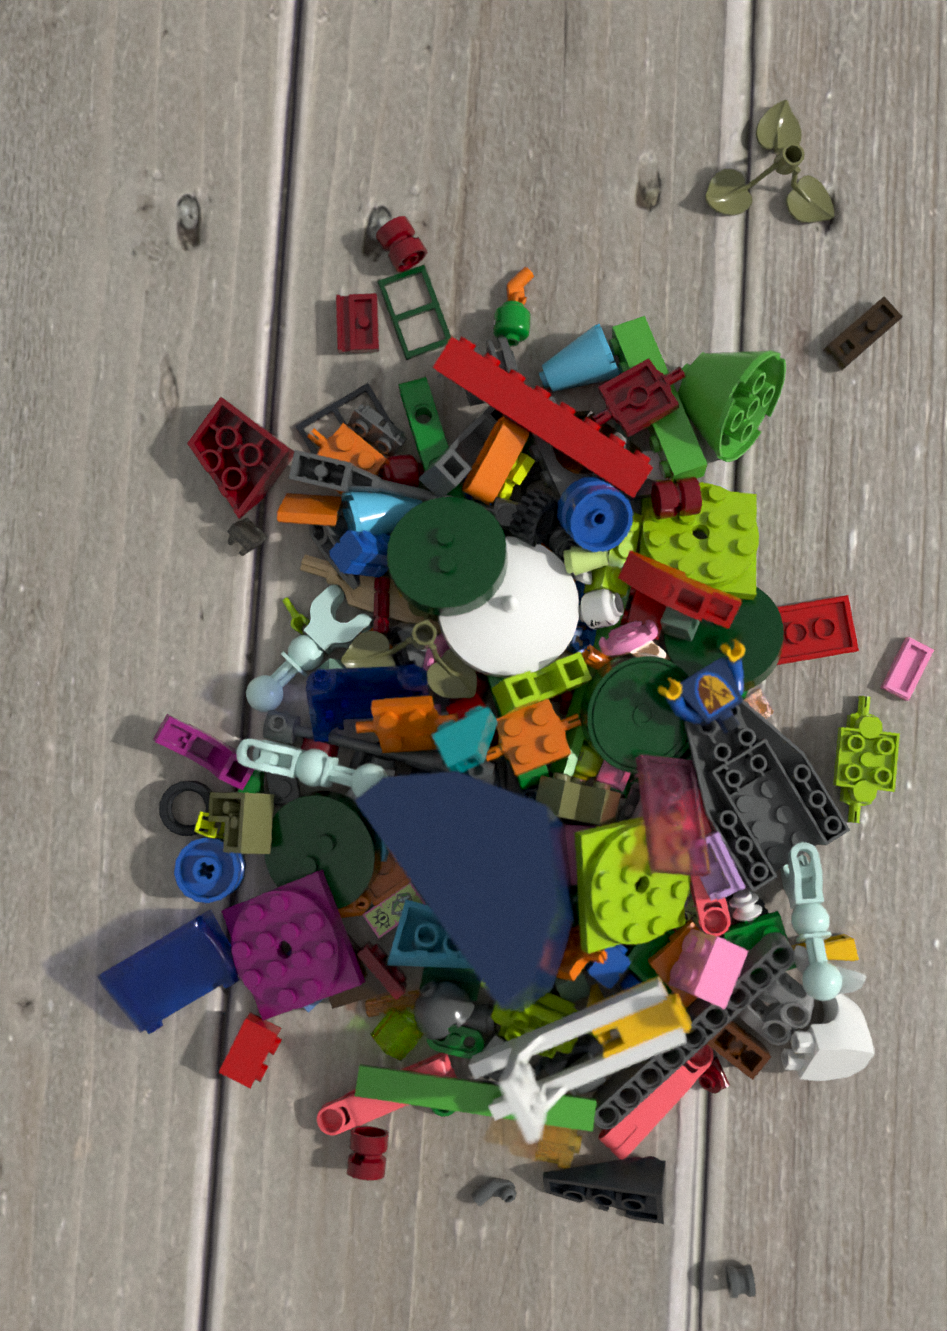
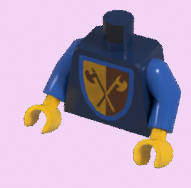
M734 639L735 646L732 650L725 643L721 645V651L727 655L726 660L722 656L680 683L668 678L670 682L668 690L662 686L658 687V692L667 697L666 699L676 716L701 726L716 720L724 734L740 725L731 712L732 708L743 702L744 679L741 657L745 649L740 642Z

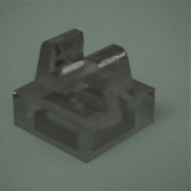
M248 518L233 523L227 531L230 534L228 544L231 546L238 542L242 546L239 552L241 556L250 553L262 545L268 537Z

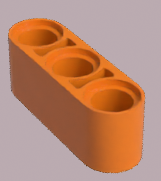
M502 416L494 425L471 471L468 473L463 483L462 491L482 503L490 505L497 497L524 447L529 431Z

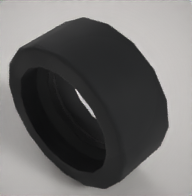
M181 781L171 785L163 793L159 803V815L163 824L171 832L180 836H193L198 834L194 831L196 824L184 825L179 823L172 813V803L178 794L184 791H193L203 798L205 812L209 813L210 792L213 791L206 784L198 781ZM203 816L202 819L208 820V817ZM199 828V831H202V832L205 831V830H207V829Z

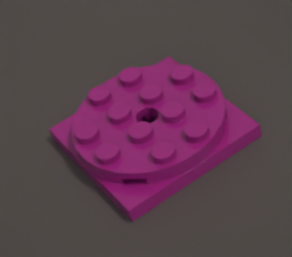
M323 870L221 910L232 938V956L236 970L244 985L253 994L262 1021L294 1009L306 1007L318 1000L357 987L366 982ZM283 941L288 942L292 948L290 956L286 955L283 951Z

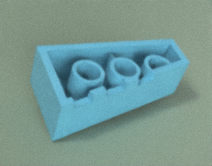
M406 899L387 965L472 968L430 907Z

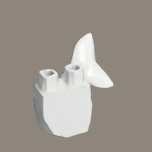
M797 945L794 950V963L803 975L804 970L809 965L807 949ZM835 966L842 977L841 990L833 999L822 1001L824 1009L823 1024L811 1025L807 1032L795 1031L791 1037L793 1049L784 1048L781 1053V1060L785 1070H797L800 1079L827 1081L850 1077L867 1066L874 1056L870 1032L859 1006L843 994L862 988L866 979L864 974Z

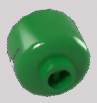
M517 301L504 302L494 313V336L496 338L505 336L510 347L517 346L520 342L525 341L529 337L531 314L529 310Z

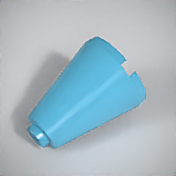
M600 323L591 327L542 364L543 371L539 372L545 389L550 387L553 392L609 381L620 375Z
M349 491L342 493L341 497L342 501H347L348 508L342 510L348 530L357 532L366 530L375 535H381L382 533L392 534L400 519L412 508L422 503L421 500L387 492Z

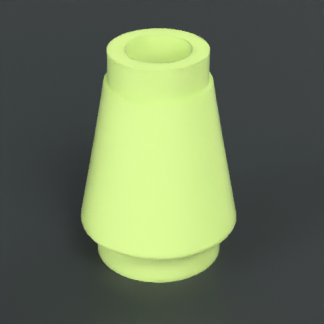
M571 546L570 550L564 551L565 568L568 574L574 573L576 576L609 565L608 551L592 552L582 547Z

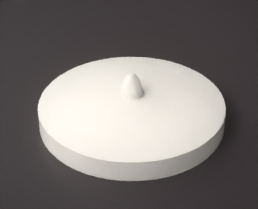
M505 537L508 566L503 583L495 595L484 605L469 613L457 616H438L442 635L453 653L472 669L498 678H509L529 670L533 673L550 665L569 645L579 618L577 588L571 574L567 573L563 562L544 546L536 544L533 547L516 537Z

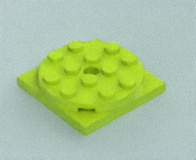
M699 482L702 494L700 514L682 517L677 513L674 518L662 520L656 519L654 515L651 497L641 499L640 515L643 516L639 534V554L683 571L686 577L740 599L754 600L756 596V552L759 545L757 494L731 492L721 486ZM693 531H701L707 535V538L697 539L693 535Z
M671 809L574 833L582 951L589 954L623 943H646L664 934L667 930L685 926V902L690 893L691 871L689 857L682 844L680 811ZM641 877L640 885L635 890V883Z

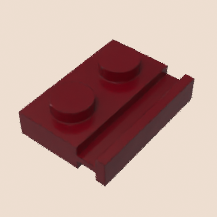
M377 293L349 294V296L336 295L338 353L379 352Z
M368 941L360 949L357 956L397 1000L405 993L407 988L405 980L407 977L398 966L392 967L387 965L388 961L386 958L388 955L378 943L373 945Z

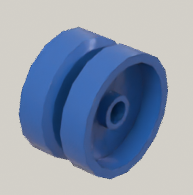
M585 477L571 483L562 493L558 502L557 517L561 527L583 549L592 552H603L618 546L627 537L632 526L633 511L629 501L606 480L597 477Z
M204 837L194 840L181 850L176 859L174 875L177 886L185 896L196 902L211 903L221 900L239 888L246 871L244 854L223 852L224 839ZM208 865H213L215 871L210 872Z

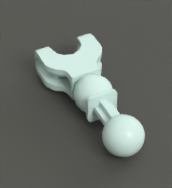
M337 584L327 587L311 604L310 623L304 629L307 635H300L293 639L288 647V654L284 651L281 653L286 661L271 676H258L249 683L246 690V698L250 706L260 712H269L276 709L283 700V687L298 672L306 677L308 674L305 671L312 670L320 665L323 660L324 651L329 655L336 648H349L352 641L358 635L373 628L374 619L367 614H359L348 623L338 622L336 620V610L344 601L345 595L342 588Z
M245 739L238 745L236 753L239 763L244 766L288 777H298L302 783L312 787L320 785L331 787L333 782L351 787L357 798L382 778L388 777L386 771L376 764L368 763L361 765L357 769L338 765V758L329 757L319 749L306 751L271 740ZM250 746H255L253 761L247 757L246 751Z
M800 842L794 845L788 854L789 868L788 864L780 868L783 888L789 899L790 908L794 909L791 914V924L799 935L796 941L797 943L805 942L809 965L802 975L803 988L813 999L827 1001L836 997L840 992L842 977L838 969L831 963H828L823 941L831 936V932H827L829 915L821 905L824 902L819 854L814 845ZM800 851L806 852L810 856V863L803 854L797 858V853Z

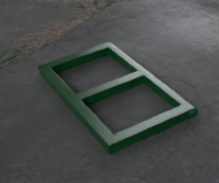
M425 264L377 281L406 360L447 345L451 335ZM422 274L432 303L395 315L385 286ZM435 309L445 339L408 351L398 322Z

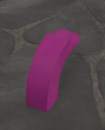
M169 714L165 716L153 737L156 743L191 759L209 770L218 779L242 791L255 770L240 764L236 755L237 750L230 745Z

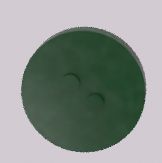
M440 497L415 506L400 519L389 539L387 561L398 591L412 606L432 615L457 616L481 607L495 595L506 575L508 552L503 530L496 518L487 509L464 498Z
M756 587L754 600L741 599L742 603L729 629L702 618L692 642L664 633L667 654L671 662L682 668L690 677L722 656L726 660L727 655L721 651V645L725 643L732 650L735 646L734 639H736L745 649L741 659L744 692L762 683L773 672L780 660L784 634L780 612L772 599Z
M649 653L625 654L603 665L593 675L592 680L589 681L580 706L581 728L591 749L613 767L636 774L655 772L664 769L678 760L689 748L684 725L685 720L674 714L666 699L667 697L658 692V687L662 686L668 690L670 688L668 678L680 683L689 677L687 673L675 663Z
M333 791L309 792L284 805L272 818L270 854H264L268 872L277 887L323 870L337 909H341L359 898L375 881L382 862L381 838L357 803L350 797Z

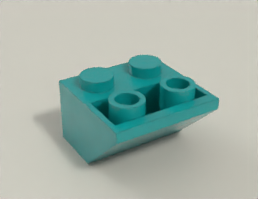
M481 706L475 707L465 713L466 718L456 723L454 720L447 721L437 728L438 732L432 734L447 767L452 772L458 771L463 773L485 761L498 723L488 706L483 709Z

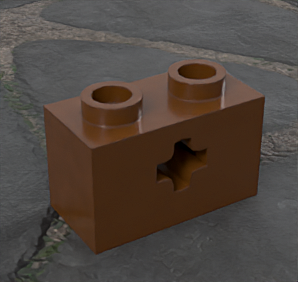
M733 1020L706 1043L752 1080L771 1058L766 1046Z

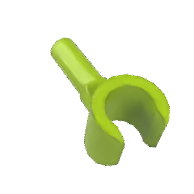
M288 597L284 598L282 602L292 617L291 627L299 634L304 635L301 628L304 624L308 626L310 620L304 615L299 614Z

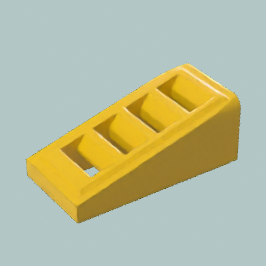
M839 934L823 940L827 960H859L855 941L852 937L846 934ZM804 942V943H800V944L791 945V947L793 948V950H795V948H796L797 945H800V946L806 948L805 942Z

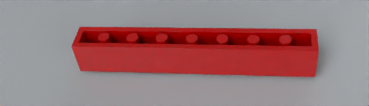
M462 336L459 340L454 337L450 338L432 367L433 369L628 496L635 497L654 468L648 464L651 460L648 456L638 450L632 454L623 448L626 442L617 436L610 434L608 438L598 432L601 428L600 425L587 417L584 421L574 416L575 409L562 401L559 405L549 400L551 394L540 386L536 385L532 389L524 384L526 378L513 369L509 373L499 367L501 361L487 352L484 357L474 351L476 345Z

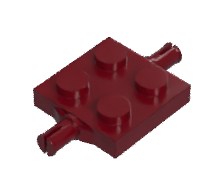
M649 358L598 387V391L606 403V409L592 416L593 421L598 425H602L613 419L621 426L627 437L634 435L679 409V403L671 392V385L685 378L683 370L681 371V368L678 367L664 375L655 368Z

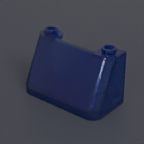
M417 665L319 669L312 672L306 680V697L314 742L329 741V733L333 729L338 727V730H344L346 719L373 718L371 710L372 700L430 696L427 671Z
M211 910L199 915L97 976L102 987L140 1033L146 1030L148 1035L164 1025L162 1020L221 985L226 989L240 980L233 961L232 947Z

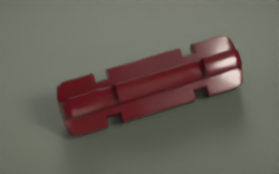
M377 577L374 580V591L376 593H374L373 618L375 620H373V631L381 634L389 632V621L387 618H389L390 594L388 591L390 590V580L386 577Z

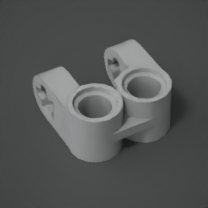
M786 972L766 989L771 996L779 1001L778 1003L768 1007L760 999L756 998L738 1014L746 1024L764 1037L767 1042L774 1045L788 1043L796 1029L807 1026L810 1022L814 1006V999L806 993L800 983Z

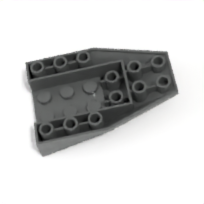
M742 698L743 702L731 709L740 725L726 734L723 733L716 720L703 726L692 724L685 720L684 725L706 818L712 830L719 832L745 886L742 890L754 892L778 877L775 872L789 863L788 854L794 845L800 842H807L814 846L828 845L850 831V828L805 753ZM804 851L798 852V853H797V858H798L799 856H801L802 854H804L805 852H804Z

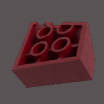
M222 397L219 398L187 443L203 468L214 480L223 497L227 499L238 519H241L266 496L294 455L293 449Z

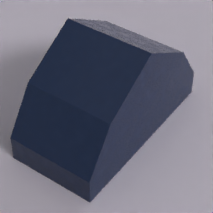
M458 771L384 777L354 800L500 1008L524 1011L552 989L575 920L565 826L548 806Z

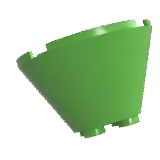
M773 350L702 352L691 365L687 363L681 369L685 374V378L681 379L682 382L678 396L687 416L719 459L725 462H732L741 457L761 434V431L757 429L765 415L771 417L779 400L786 374V361L780 358L781 353Z

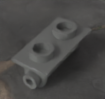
M361 404L353 411L347 425L356 434L363 436L374 444L380 452L390 457L395 456L399 448L407 440L404 436L405 432L389 421L382 428L379 424L384 417L369 405L365 407Z

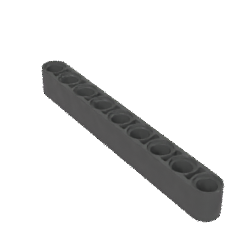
M778 932L769 933L748 951L733 988L740 989L735 994H731L725 1009L700 998H697L685 1009L691 1021V1029H696L692 1033H686V1043L672 1048L674 1050L670 1053L661 1052L620 1069L593 1094L591 1098L597 1101L594 1122L601 1129H612L617 1126L792 966L795 961V952L784 935ZM783 947L780 953L773 954L775 949ZM755 968H762L757 974H750ZM711 1009H718L716 1012L712 1014H707V1012ZM648 1068H652V1069H653V1070L650 1071V1072H646V1073L643 1072L645 1069H648ZM625 1088H632L627 1092H622ZM603 1108H610L607 1111H600Z

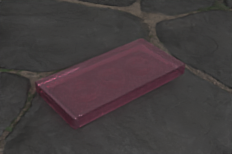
M640 754L636 758L650 872L706 877L711 871L693 760Z

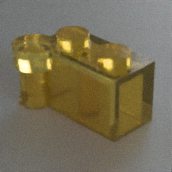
M543 1124L540 1139L537 1141L535 1161L557 1164L558 1168H570L574 1153H580L582 1135H577V1129Z

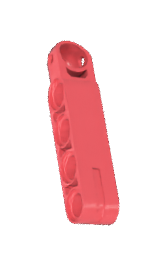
M699 788L683 792L672 809L681 812V834L684 846L711 833V827L704 813ZM689 857L691 871L690 890L699 925L705 933L720 936L730 926V915L726 897L719 900L709 899Z
M705 1044L617 1126L612 1129H602L598 1139L607 1148H610L611 1152L618 1159H625L711 1065L714 1054L713 1049Z
M445 1053L435 1054L400 1069L457 1078L448 1054ZM356 1089L342 1097L323 1105L317 1114V1124L325 1134L338 1135L409 1104L356 1097Z

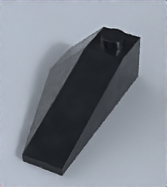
M646 1156L644 1158L631 1157L623 1160L619 1159L543 1173L545 1193L577 1203L584 1202L587 1199L597 1204L600 1210L608 1212L609 1207L625 1211L624 1217L664 1224L666 1161L659 1160L653 1156Z

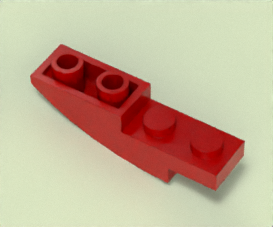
M631 550L618 576L620 580L676 611L699 621L702 618L728 629L742 603L738 597L686 577L683 571Z

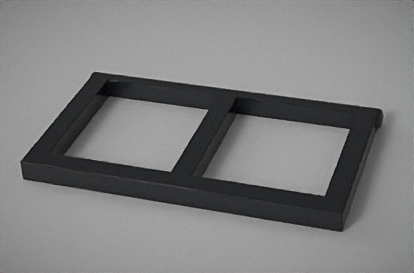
M368 383L296 425L297 430L312 454L317 455L318 452L311 440L307 438L308 435L304 429L332 412L340 425L346 424L338 408L365 392L371 398L380 415L384 417V422L387 423L389 421L394 425Z

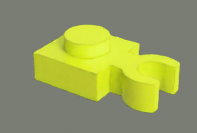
M520 452L497 497L508 500L512 494L513 486L515 484L520 486L535 460Z

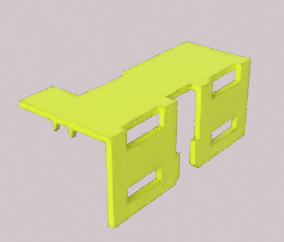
M200 811L194 831L206 837L224 839L225 822H221L219 835H217V828L215 829L214 827L215 822H208V820L202 819L203 816L209 817V813ZM199 828L207 829L208 833L199 831Z

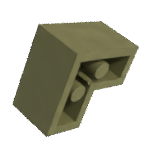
M553 773L552 778L540 777L536 802L548 806L557 817L604 826L615 823L621 793L610 791L611 785L593 782V787L585 786L586 780Z
M210 792L208 822H225L223 852L270 854L274 794Z

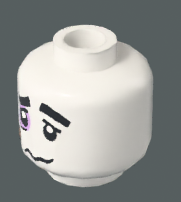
M607 589L584 594L581 599V605H579L580 620L594 630L615 625L624 612L623 602L619 594L612 593Z

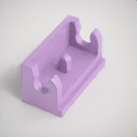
M713 831L684 845L710 900L722 899L745 888L719 832Z

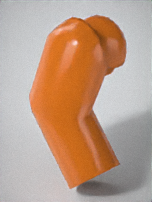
M524 267L507 283V301H517L525 305L527 298L525 297L524 286L534 278L533 273L527 267Z
M365 892L351 904L338 909L340 917L362 916L372 903L371 896Z

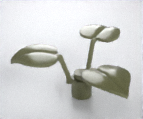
M783 100L772 106L762 116L756 128V138L759 145L767 150L774 149L776 154L774 163L746 185L743 175L737 170L729 168L717 172L710 180L705 195L707 204L714 211L727 216L742 214L752 204V196L748 189L776 170L777 173L782 175L792 173L790 185L794 190L787 195L786 205L794 219L802 223H815L831 220L834 217V208L830 196L818 179L806 175L801 177L798 183L796 182L798 173L801 171L798 166L804 160L805 155L803 148L799 145L802 132L798 120L791 111L788 100Z
M409 602L408 606L412 614L424 616V621L419 622L413 628L411 637L406 638L405 641L393 649H389L390 644L386 636L376 631H367L358 635L352 641L341 658L342 664L351 673L365 679L376 680L386 677L393 671L395 664L391 656L392 654L397 653L409 644H413L414 647L420 650L429 648L436 660V663L432 664L427 672V681L434 693L444 698H472L476 693L477 679L475 670L462 662L451 649L447 650L442 658L438 655L437 646L434 644L437 631L429 621L431 618L433 621L438 622V616L423 612L412 606Z

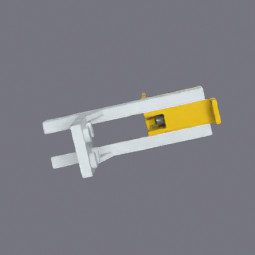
M659 976L607 998H604L597 983L591 985L586 1009L472 1056L469 1068L475 1079L505 1067L499 1083L504 1095L493 1099V1103L489 1104V1109L494 1119L498 1120L514 1113L527 1142H533L540 1139L547 1110L566 1091L686 1043V1032L691 1030V1021L678 994L669 996ZM589 1031H592L593 1035H598L597 1038L604 1047L602 1055L535 1082L533 1071L528 1064L530 1056Z

